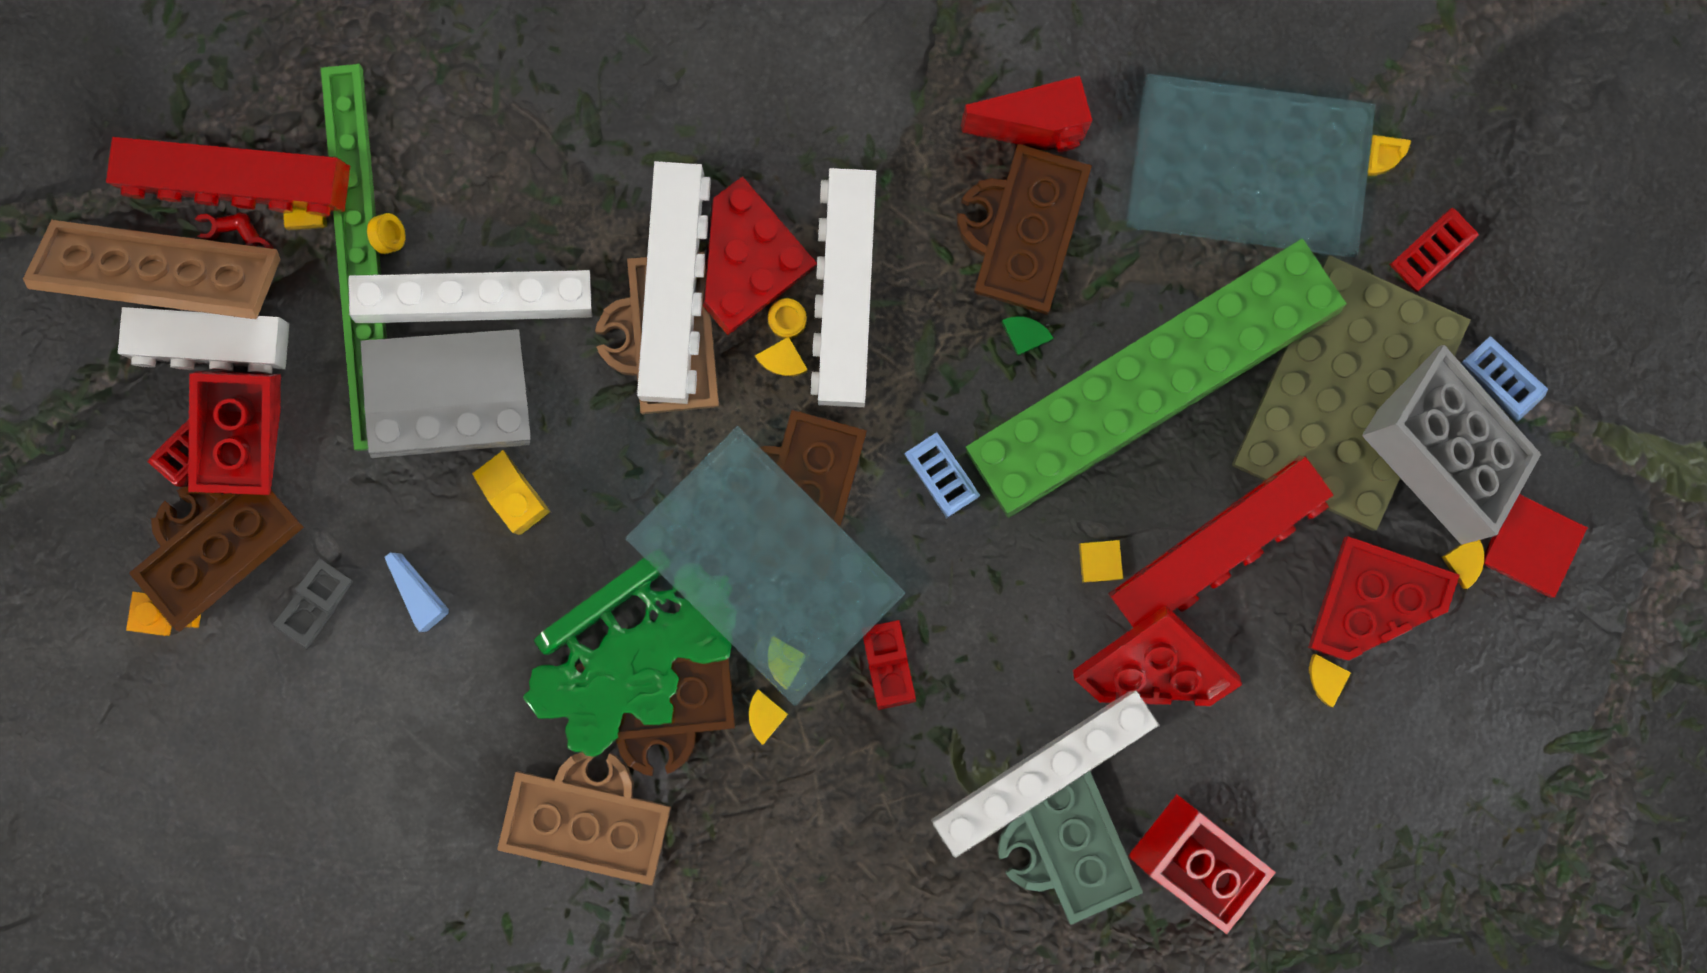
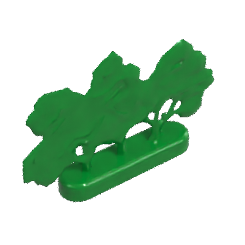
M662 548L650 553L553 623L533 640L544 655H550L566 644L571 650L568 662L560 666L540 665L532 669L529 680L530 690L524 694L523 699L539 719L567 717L569 721L565 727L568 749L574 752H583L585 756L591 757L600 755L618 738V728L621 724L623 713H632L637 719L641 720L643 725L672 723L673 705L670 702V697L676 693L678 676L671 669L672 662L678 657L706 664L726 660L730 657L733 642L731 631L735 626L737 611L728 600L732 592V586L729 584V577L727 575L710 576L700 564L687 563L680 567L676 573L672 590L654 591L650 588L651 582L668 570L671 561ZM681 589L685 592L686 596L683 599L676 597L674 593ZM633 595L638 596L646 604V614L643 621L631 629L621 628L611 611ZM666 599L679 604L681 608L675 614L667 613L656 605V601L659 600L663 605L667 602ZM651 610L658 614L655 622L650 619ZM600 619H603L609 630L599 648L592 650L580 644L576 637ZM578 659L581 660L585 667L583 672H578L575 668V663Z

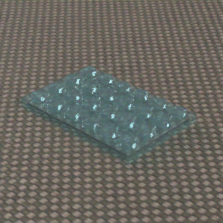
M1146 74L1126 227L1287 248L1303 238L1312 252L1355 257L1359 251L1376 104Z
M739 426L625 538L794 706L906 594Z

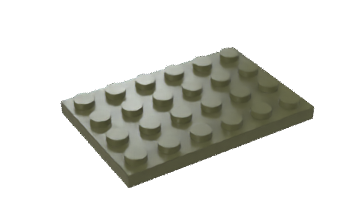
M1329 255L1325 258L1322 268L1347 304L1338 315L1285 347L1231 466L1265 481L1298 456H1306L1334 494L1333 497L1326 501L1329 505L1326 510L1375 531L1379 527L1400 477L1362 435L1377 410L1438 346L1445 345L1455 356L1471 320Z

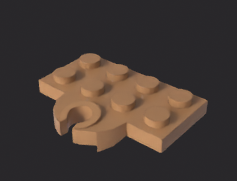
M706 254L704 277H697L696 292L702 293L701 316H694L693 331L700 332L698 355H691L690 369L697 371L696 393L689 394L688 404L649 402L639 399L641 414L719 407L711 315L703 307L706 281ZM647 257L627 259L630 297L616 300L603 309L604 312L595 329V332L601 335H605L612 329H621L625 332L626 341L620 348L612 349L603 344L597 346V350L612 369L624 375L637 376V378H639Z
M583 752L575 754L560 766L555 779L520 771L515 772L497 848L498 851L651 886L654 884L671 806L634 798V781L628 766L612 752L609 753L606 759L609 766V774L602 781L594 780L589 775L588 766L595 757L585 756Z

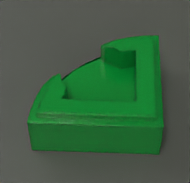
M1016 316L1001 321L1017 357L1054 339L1049 330L1034 319Z

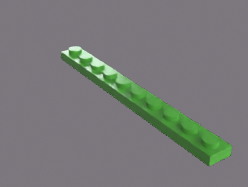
M360 64L323 67L321 68L328 157H337L351 166L345 212L333 211L353 443L354 450L364 451L368 450L361 341L387 339L386 323H355L349 312V276L381 275L379 252L371 246L367 236L368 223L376 216L363 68Z

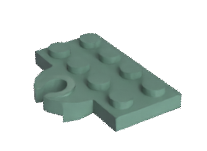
M1090 770L1009 822L1000 834L998 844L999 859L1007 858L1016 847H1024L1030 853L1028 865L1021 869L1009 868L1005 871L1007 876L1027 890L1040 892L1054 888L1070 925L1143 893Z

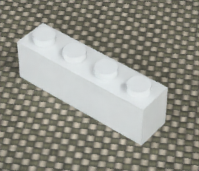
M122 307L118 354L131 359V365L140 367H156V361L170 362L171 368L194 370L196 363L209 364V370L233 372L234 366L248 367L249 373L272 374L273 368L286 369L290 323L279 317L258 316L256 320L204 312Z

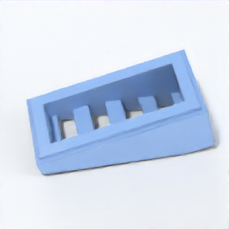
M1491 336L1461 363L1516 422L1537 405L1548 391L1546 386ZM1493 353L1496 359L1482 370L1478 365ZM1501 365H1504L1507 370L1494 381L1490 376ZM1514 376L1518 382L1506 392L1502 386ZM1525 388L1529 394L1518 403L1514 397Z
M937 432L904 453L946 518L981 496ZM936 446L940 453L921 464L918 458ZM945 459L948 466L930 477L927 470ZM953 472L957 479L939 490L935 483ZM962 485L965 492L947 502L944 496Z
M390 552L385 556L389 570L415 627L419 632H427L449 614V609L403 554Z

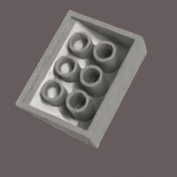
M519 329L361 341L368 452L371 458L530 445V427Z
M1445 345L1438 346L1377 410L1362 435L1461 545L1498 534L1541 456L1536 447Z

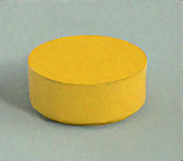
M385 213L375 216L369 221L367 236L371 246L377 252L388 254L399 251L404 246L405 229L395 215Z
M785 298L778 300L771 306L768 312V323L775 335L785 339L789 337L791 339L800 335L805 329L807 322L806 312L798 301Z

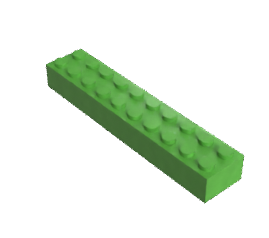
M1302 238L966 446L967 454L1007 518H1010L1335 317L1347 303Z

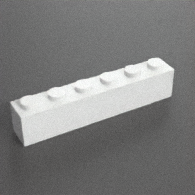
M654 161L637 396L641 401L688 404L689 394L696 393L697 371L690 370L691 355H698L700 332L693 331L694 316H701L702 293L696 292L697 277L703 278L705 271V254H699L700 239L707 238L708 216L701 215L702 200L709 201L711 185L710 177H704L702 164Z
M829 168V180H821L820 203H828L827 218H819L818 241H825L826 247L825 256L817 257L816 279L824 280L823 295L816 294L815 318H822L821 333H814L813 356L820 357L819 372L812 371L811 395H818V405L865 407L876 170Z
M590 270L349 276V312L355 323L592 317Z
M1128 691L938 814L931 821L956 858L1159 725L1138 692Z

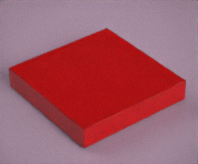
M1519 494L1498 534L1491 538L1484 553V565L1545 596L1555 598L1588 527Z

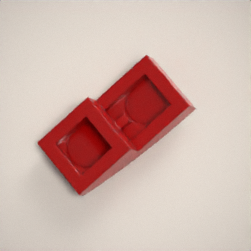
M896 620L861 628L878 710L915 703L916 696L900 621Z

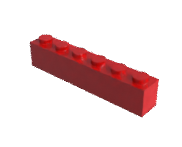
M112 137L106 183L121 189L120 195L129 198L144 199L145 193L157 194L158 199L169 202H181L182 197H192L195 203L209 206H218L219 200L232 201L231 206L253 210L256 208V204L269 205L268 209L276 212L293 213V207L306 208V213L311 215L329 217L331 211L345 212L351 166L337 157Z
M1298 456L1110 591L1108 595L1132 628L1165 605L1171 611L1178 608L1182 612L1200 599L1197 593L1208 585L1214 589L1226 582L1232 576L1229 570L1240 562L1246 566L1258 559L1264 553L1261 547L1274 539L1278 543L1294 533L1296 528L1293 524L1307 516L1310 520L1329 507L1326 501L1333 497L1334 494L1306 456Z

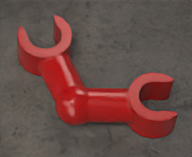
M240 212L235 215L219 218L208 214H201L195 218L199 222L210 221L212 224V229L209 233L197 236L204 240L212 241L223 232L238 230L247 246L256 247L263 244L264 248L273 249L269 241L260 238L251 224L249 216L245 213Z

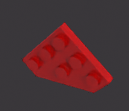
M743 176L713 198L710 212L711 222L707 248L703 307L727 335L815 269L817 262Z
M1346 536L1343 539L1308 648L1349 661L1363 654V652L1386 643L1430 619H1435L1447 613L1460 575Z
M1166 605L1073 670L1074 680L1099 703H1111L1128 691H1137L1145 704L1171 705L1172 700L1194 701L1195 706H1212L1242 686L1240 675Z

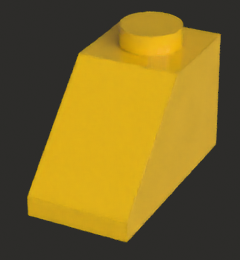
M504 450L472 473L489 503L514 534H523L551 512Z

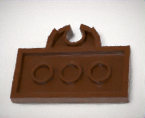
M1017 144L1007 180L990 178L978 181L974 187L965 193L961 203L966 206L980 204L985 207L988 213L987 219L980 223L971 221L966 214L957 213V227L961 239L971 250L984 256L974 289L975 294L1048 315L1092 165Z
M791 410L781 447H759L751 450L739 461L736 469L742 472L751 469L757 470L763 475V484L755 491L744 489L739 482H731L737 506L747 517L760 523L749 561L825 582L867 430Z
M188 486L176 491L185 502L192 503V510L189 515L182 519H177V510L164 500L158 509L156 517L151 518L152 533L160 548L129 572V574L178 632L183 630L304 528L272 489L270 495L231 493L222 495L220 493L188 492Z
M677 657L672 662L671 669L678 676L676 693L670 697V702L673 705L672 723L643 725L641 720L637 719L632 713H623L616 741L620 756L629 767L644 775L653 776L654 767L648 760V751L652 746L661 744L669 751V760L665 770L667 774H670L688 761L695 748L696 732L736 728L729 658L701 664L692 662L690 659ZM575 664L578 672L584 671L585 667L583 664Z

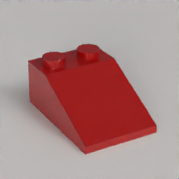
M1076 76L967 104L964 108L961 128L963 133L1044 150L1057 147L1058 152H1064L1080 146V141L1084 140L1092 123V117L1081 77Z
M197 371L189 373L188 492L271 494L280 420L281 374Z
M1176 794L1128 855L1151 878L1226 934L1229 933L1276 873L1178 794Z

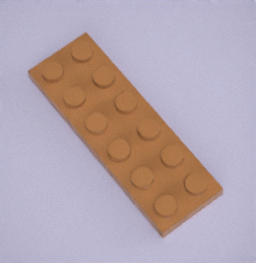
M51 220L23 280L27 288L32 290L257 320L281 259L277 249Z

